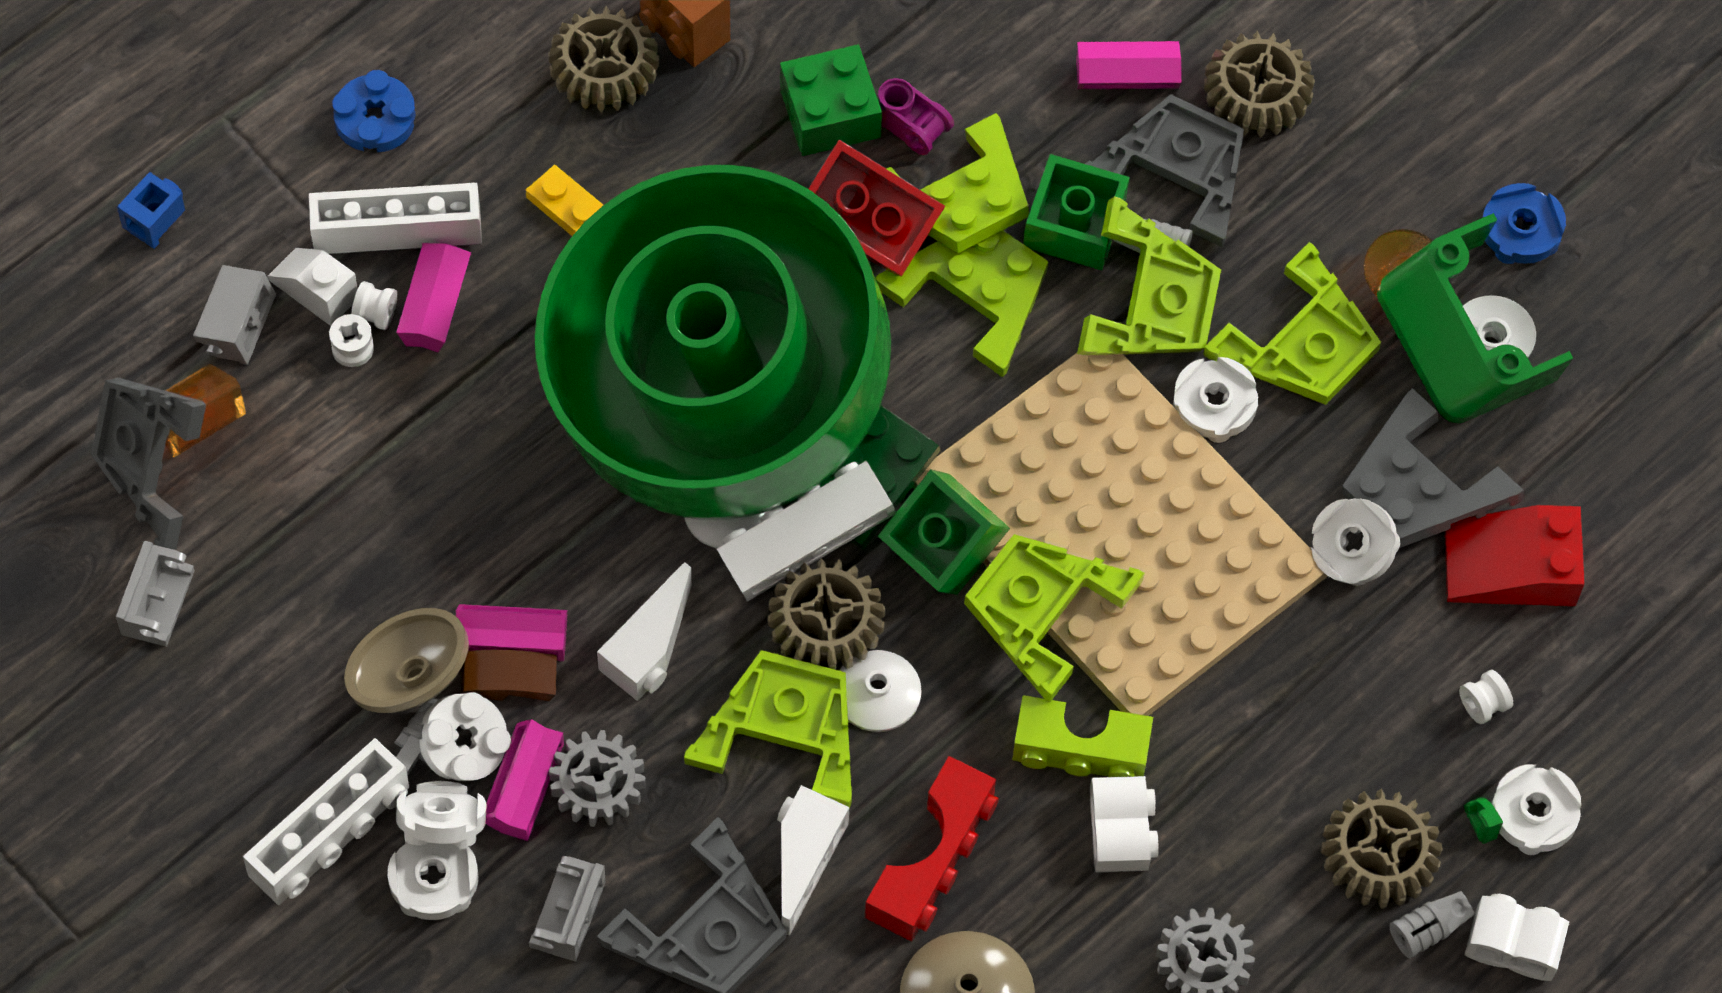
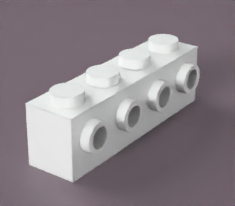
M477 183L309 193L310 231L313 247L316 250H324L328 254L422 248L423 243H444L452 246L482 244Z
M867 461L860 465L853 462L842 467L835 473L836 479L823 487L817 486L809 493L798 498L799 501L785 509L781 506L766 512L760 518L761 523L746 531L745 528H741L723 539L724 545L717 548V551L747 601L785 580L786 574L789 571L794 573L800 571V566L803 562L807 565L812 564L896 514L892 502Z
M374 738L243 856L248 876L277 905H280L288 897L292 899L298 896L307 887L309 878L321 867L326 869L335 863L342 853V848L354 837L359 839L367 834L373 827L375 818L386 808H395L401 793L406 791L407 795L409 782L406 766Z

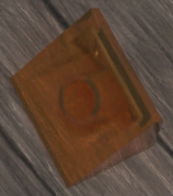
M208 364L165 390L203 401L206 404L200 438L185 441L170 429L165 446L175 458L245 415L246 411L241 388L236 378L212 364Z

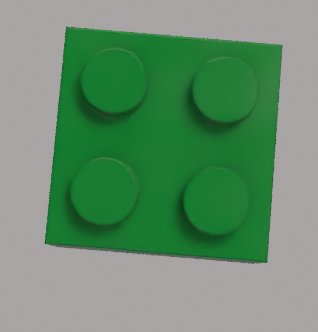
M859 44L780 63V91L801 156L831 150L835 147L838 140L847 145L881 138L882 111Z
M1050 154L1026 222L1023 244L1034 251L1103 270L1113 240L1101 236L1108 200L1115 196L1126 202L1130 177Z
M930 469L878 537L938 592L958 595L1010 528L952 475Z

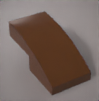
M517 650L468 651L462 665L461 694L475 692L483 698L503 701L508 695L551 701L556 695L557 655Z

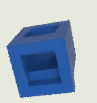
M149 172L117 206L122 228L155 249L159 244V238L185 211L181 189L171 180L165 178L162 181Z

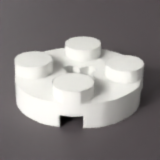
M1218 357L1217 361L1210 360L1204 362L1203 358L1190 363L1179 374L1175 384L1173 407L1178 411L1180 417L1190 427L1197 430L1202 437L1209 438L1217 443L1225 442L1230 436L1237 435L1245 430L1255 417L1258 406L1256 382L1250 371L1237 361ZM1218 391L1224 394V403L1221 405L1209 403L1208 397L1205 395L1207 392L1215 395Z
M1366 499L1337 500L1323 509L1313 524L1312 534H1314L1312 541L1313 548L1311 547L1314 561L1321 571L1339 582L1359 586L1377 579L1390 567L1400 547V537L1396 532V526L1391 516L1381 506ZM1350 531L1356 535L1362 532L1364 536L1362 539L1363 546L1359 550L1352 549L1348 552L1345 548L1349 543L1346 535Z
M475 692L453 694L439 699L426 711L421 725H424L422 739H419L421 754L431 770L446 779L473 781L486 777L499 766L504 753L509 749L511 743L505 720L500 711L492 702ZM459 726L464 730L469 729L471 731L472 744L470 747L467 745L458 747L455 740L459 737L456 729Z
M1522 765L1511 770L1499 782L1492 801V805L1503 821L1499 833L1509 843L1518 847L1520 851L1527 855H1536L1540 852L1552 851L1563 846L1574 835L1580 820L1581 796L1577 787L1567 775L1551 767L1549 770L1535 768L1536 765ZM1532 800L1535 804L1545 803L1547 807L1544 809V816L1531 815L1527 811L1529 808L1527 801Z
M449 781L424 782L417 784L416 793L406 797L405 791L399 795L396 806V822L399 828L404 831V839L409 844L421 846L428 843H451L457 847H468L476 842V835L485 826L486 801L479 793L477 799L468 795L467 786Z
M405 841L406 844L399 848L397 853L394 852L388 864V882L391 894L400 905L404 914L425 920H439L463 912L469 907L471 898L478 885L477 862L474 853L469 847H457L451 843H428L416 846ZM437 866L440 873H446L445 877L439 879L436 884H429L428 880L420 878L421 875L428 873V867Z

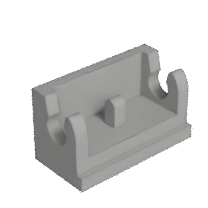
M222 265L193 334L196 342L209 345L207 354L222 359L239 361L240 364L248 365L276 297V293L266 274L261 271Z
M143 542L116 615L121 635L167 647L195 571L193 565L184 563L186 559L185 554L173 549L153 545L152 542Z
M568 856L562 857L535 931L529 941L530 948L577 961L606 883L604 865L592 864Z

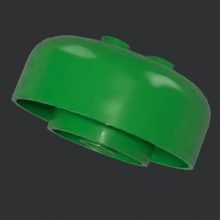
M703 165L667 172L640 182L604 204L582 224L559 254L545 283L536 317L535 351L539 376L547 400L575 447L601 478L618 491L660 512L692 519L727 520L768 512L786 505L822 484L849 459L870 430L880 409L890 369L891 335L885 301L866 254L851 228L826 201L791 179L769 171L735 165Z

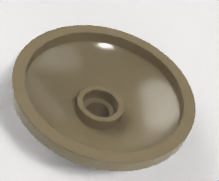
M421 608L396 615L374 628L356 646L345 669L346 689L357 705L372 712L396 713L421 706L444 691L458 675L468 653L469 640L467 632L455 615L442 609Z
M959 931L939 936L925 944L915 953L904 971L900 993H1035V988L1026 963L1012 947L1002 940L985 933ZM965 980H971L976 983L977 987L972 991H967L960 984Z

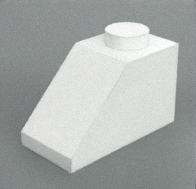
M295 248L268 275L270 282L330 326L353 305L358 290L355 273L324 250Z

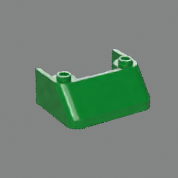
M1494 213L1434 239L1387 273L1377 290L1378 301L1436 409L1444 419L1452 423L1469 421L1558 381L1573 360V356L1568 351L1532 367L1526 354L1516 346L1505 344L1487 351L1450 284L1449 279L1460 275L1468 265L1469 250L1483 245L1497 222Z

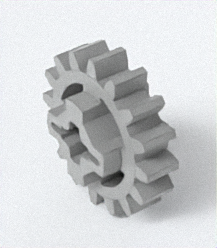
M600 730L597 739L591 740L589 734L585 731L582 732V743L577 745L574 741L568 739L566 741L568 753L556 751L554 754L555 764L558 767L549 768L550 780L554 781L550 785L552 797H560L558 807L561 812L572 808V821L577 822L583 815H586L592 827H595L598 817H604L607 824L612 825L614 813L618 812L626 818L629 816V806L627 803L639 805L641 802L638 790L645 789L646 785L645 776L641 775L644 772L643 759H635L637 755L634 745L622 748L623 739L621 735L618 734L611 742L606 740L605 730ZM583 759L577 768L572 769L579 760ZM593 775H599L602 781L596 782ZM623 787L619 794H617L615 797H612L616 789Z
M1208 908L1206 916L1200 918L1195 909H1190L1187 922L1179 916L1174 917L1172 923L1173 930L1163 929L1161 940L1164 944H1159L1156 951V957L1164 959L1158 964V974H1169L1165 985L1167 990L1178 986L1181 988L1180 993H1238L1239 988L1237 984L1247 985L1250 974L1246 970H1252L1255 962V957L1246 955L1252 951L1253 941L1241 940L1245 930L1244 925L1241 924L1234 928L1229 926L1231 915L1228 913L1221 920L1215 919L1213 908ZM1225 941L1231 947L1233 954L1226 951ZM1205 953H1208L1212 956H1209L1206 959V961H1202L1198 958H1201ZM1176 954L1178 955L1177 959L1185 964L1186 973L1179 967Z

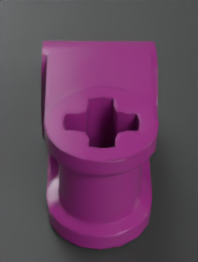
M893 78L885 81L880 86L878 102L882 111L881 126L903 140L914 152L920 155H928L932 150V143L943 132H949L953 128L954 120L950 113L942 105L930 100L911 86L909 82ZM890 102H898V103L902 104L903 106L893 107V106L889 105L888 103H890Z

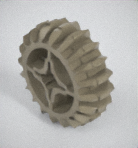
M607 6L603 9L602 14H595L589 7L587 17L582 18L574 13L572 25L562 22L559 28L560 34L553 35L551 41L552 48L548 52L549 63H551L550 75L553 80H556V87L559 93L567 92V98L570 103L581 99V106H583L584 110L593 103L597 104V108L601 113L605 109V105L612 104L619 111L621 101L625 100L629 104L634 105L636 94L646 96L648 84H654L656 70L659 67L657 42L655 38H651V31L648 26L640 27V20L637 15L626 20V13L623 8L616 15H612ZM627 48L636 57L632 65L626 62V57L624 56ZM576 53L582 57L584 65L580 71L572 63Z
M1258 30L1250 40L1242 33L1237 37L1236 43L1227 39L1223 44L1222 50L1216 49L1212 54L1211 62L1206 66V78L1204 79L1203 89L1205 90L1204 93L1207 94L1206 101L1208 107L1215 108L1214 114L1216 116L1227 118L1228 122L1242 126L1244 136L1250 129L1257 130L1260 138L1265 134L1266 129H1270L1277 136L1281 132L1282 125L1291 129L1295 125L1296 118L1302 119L1306 114L1307 107L1312 102V90L1315 80L1313 78L1314 75L1310 74V61H1302V49L1290 51L1291 44L1289 39L1281 44L1277 43L1274 33L1268 39H1261ZM1260 77H1263L1262 84L1259 85L1258 91L1255 92V85H1258Z
M820 558L817 562V569L813 570L803 562L800 566L801 575L789 571L786 574V584L778 583L775 587L776 597H772L769 600V610L772 613L768 615V626L774 629L772 631V640L774 644L783 643L781 645V653L785 657L795 654L794 659L804 662L810 661L812 664L819 666L820 664H827V668L836 670V663L841 662L845 668L849 669L853 667L854 656L859 660L867 658V648L875 649L879 640L877 635H881L884 631V622L881 619L885 616V606L882 603H878L881 600L879 588L870 589L872 580L869 575L858 578V568H856V565L849 568L846 572L843 571L842 562L839 559L833 564V568H825L826 563ZM817 593L815 599L810 602L801 603V607L795 608L805 597ZM834 593L843 595L848 599H841L837 597ZM823 604H826L827 614L830 616V629L827 628L826 619L823 617ZM859 624L850 634L836 640L838 633L846 629H852V625ZM804 633H812L820 640L811 638Z
M1382 788L1376 792L1374 800H1371L1365 791L1359 794L1357 803L1348 798L1343 802V812L1339 810L1333 811L1330 817L1332 824L1326 825L1323 832V837L1327 841L1322 843L1321 853L1328 856L1324 863L1325 871H1337L1332 879L1334 886L1344 883L1348 884L1345 892L1347 898L1354 896L1356 892L1363 894L1361 899L1363 906L1369 904L1371 897L1378 898V904L1381 909L1387 907L1390 897L1399 907L1405 903L1406 894L1413 899L1418 898L1422 891L1421 886L1430 887L1434 879L1431 873L1438 872L1441 864L1440 860L1436 857L1441 855L1442 843L1434 841L1439 835L1438 826H1427L1431 818L1429 812H1423L1418 815L1415 813L1418 806L1416 799L1409 802L1407 806L1401 804L1402 796L1400 792L1395 793L1392 800L1385 799ZM1386 823L1393 825L1399 829L1390 828L1388 825H1386ZM1364 824L1366 829L1364 833L1365 839L1358 841L1356 847L1348 849L1346 837L1355 828ZM1375 843L1376 845H1382V850L1385 847L1388 848L1389 853L1380 852L1381 848L1377 851L1374 848ZM1415 849V864L1407 871L1399 873L1398 865L1400 861L1398 858L1405 856L1407 851ZM1363 868L1372 869V870L1375 871L1378 875L1373 874V873H1370V872L1364 870Z

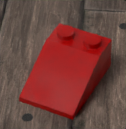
M838 140L808 188L826 201L844 219L854 232L869 261L899 277H902L945 208V205L841 140Z
M1535 505L1489 513L1478 519L1475 516H1471L1450 524L1451 529L1444 531L1447 602L1547 606L1577 605L1585 585L1581 506Z

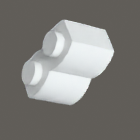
M1145 776L1092 778L1090 785V809L1095 872L1148 871L1151 858L1158 857L1157 831H1149L1148 816H1155L1154 789H1146Z
M1504 894L1482 896L1475 912L1465 955L1484 964L1509 968L1516 973L1530 978L1552 981L1558 969L1569 921L1561 918L1558 912L1547 907L1526 909L1516 904L1515 899Z

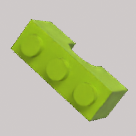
M1022 696L1013 761H1019L1024 766L1033 769H1043L1047 766L1061 768L1075 776H1087L1090 773L1108 777L1144 776L1153 717L1110 710L1107 726L1101 734L1093 738H1081L1072 734L1065 725L1064 713L1066 702L1055 700L1048 702L1043 698Z

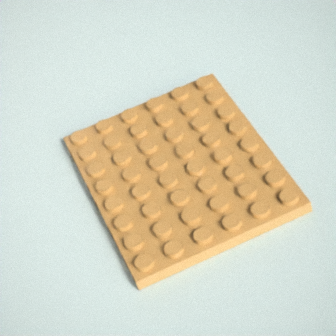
M1076 353L938 455L913 486L915 489L930 469L948 473L1010 528L983 562L986 567L991 564L1013 534L1065 548L1067 549V554L1092 561L1097 557L1104 559L1103 564L1129 571V567L1145 573L1143 582L1122 609L1088 587H1082L1048 631L1050 636L1121 712L1149 716L1328 577L1317 566L1310 547L1197 430L1190 427L1181 418L1178 411L1123 354L1080 355Z

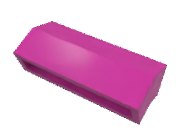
M1179 41L1077 42L1078 89L1180 88L1182 80Z
M444 243L422 244L396 332L406 346L424 347L439 353L446 341L471 252Z
M458 605L456 617L467 632L469 640L468 651L517 650L557 655V661H564L567 610Z
M532 719L516 724L511 737L510 747L504 755L486 803L485 824L503 834L528 841L550 783L549 768L556 766L554 754L556 751L561 752L564 746L562 732L546 728Z

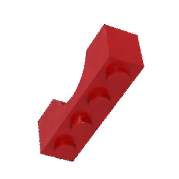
M948 756L928 792L927 810L934 816L942 832L940 844L929 857L918 863L907 866L886 865L866 900V919L911 942L914 940L919 929L925 932L928 930L937 912V907L933 906L939 893L948 894L958 874V870L954 869L960 856L968 858L977 842L979 834L974 831L980 820L983 819L988 822L995 811L999 798L994 796L995 778Z

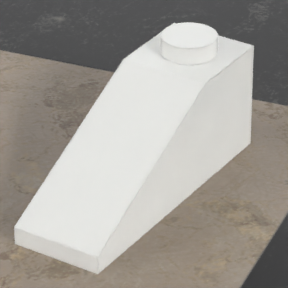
M685 562L597 651L599 671L637 701L647 691L650 693L656 691L667 676L666 671L692 586L691 567Z
M802 785L794 799L789 796L786 798L777 818V821L781 822V923L786 930V935L789 936L849 823L848 806Z

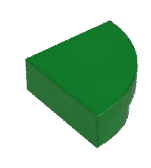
M1483 797L1467 802L1464 805V810L1479 841L1485 844L1497 839L1503 821L1494 806Z

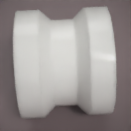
M363 281L356 292L351 314L361 316L365 320L373 322L376 328L388 329L396 309L397 290L391 288L384 290L375 289L372 283Z
M354 314L343 315L337 318L329 330L334 358L337 362L347 367H358L367 363L374 351L371 326L367 320ZM355 335L352 339H344V337Z
M1494 670L1483 673L1480 681L1476 683L1467 682L1460 686L1459 693L1462 703L1469 715L1479 724H1484L1491 720L1492 714L1496 711L1505 712L1513 707V697L1506 682Z

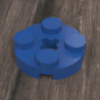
M372 70L365 76L353 79L333 99L336 131L340 138L354 149L364 151L363 147L369 149L377 148V152L389 151L404 143L413 131L416 114L412 93L402 82L389 77L384 71ZM370 108H382L383 116L379 119L375 116L366 118L365 115Z
M1526 183L1507 185L1493 194L1485 207L1482 218L1493 213L1497 218V222L1485 242L1495 252L1498 260L1506 264H1513L1515 262L1524 264L1535 263L1555 254L1559 248L1566 226V216L1562 205L1553 195L1548 193V196H1546L1542 192L1535 191L1536 186ZM1517 217H1523L1525 222H1532L1534 224L1530 226L1529 230H1522L1515 226Z

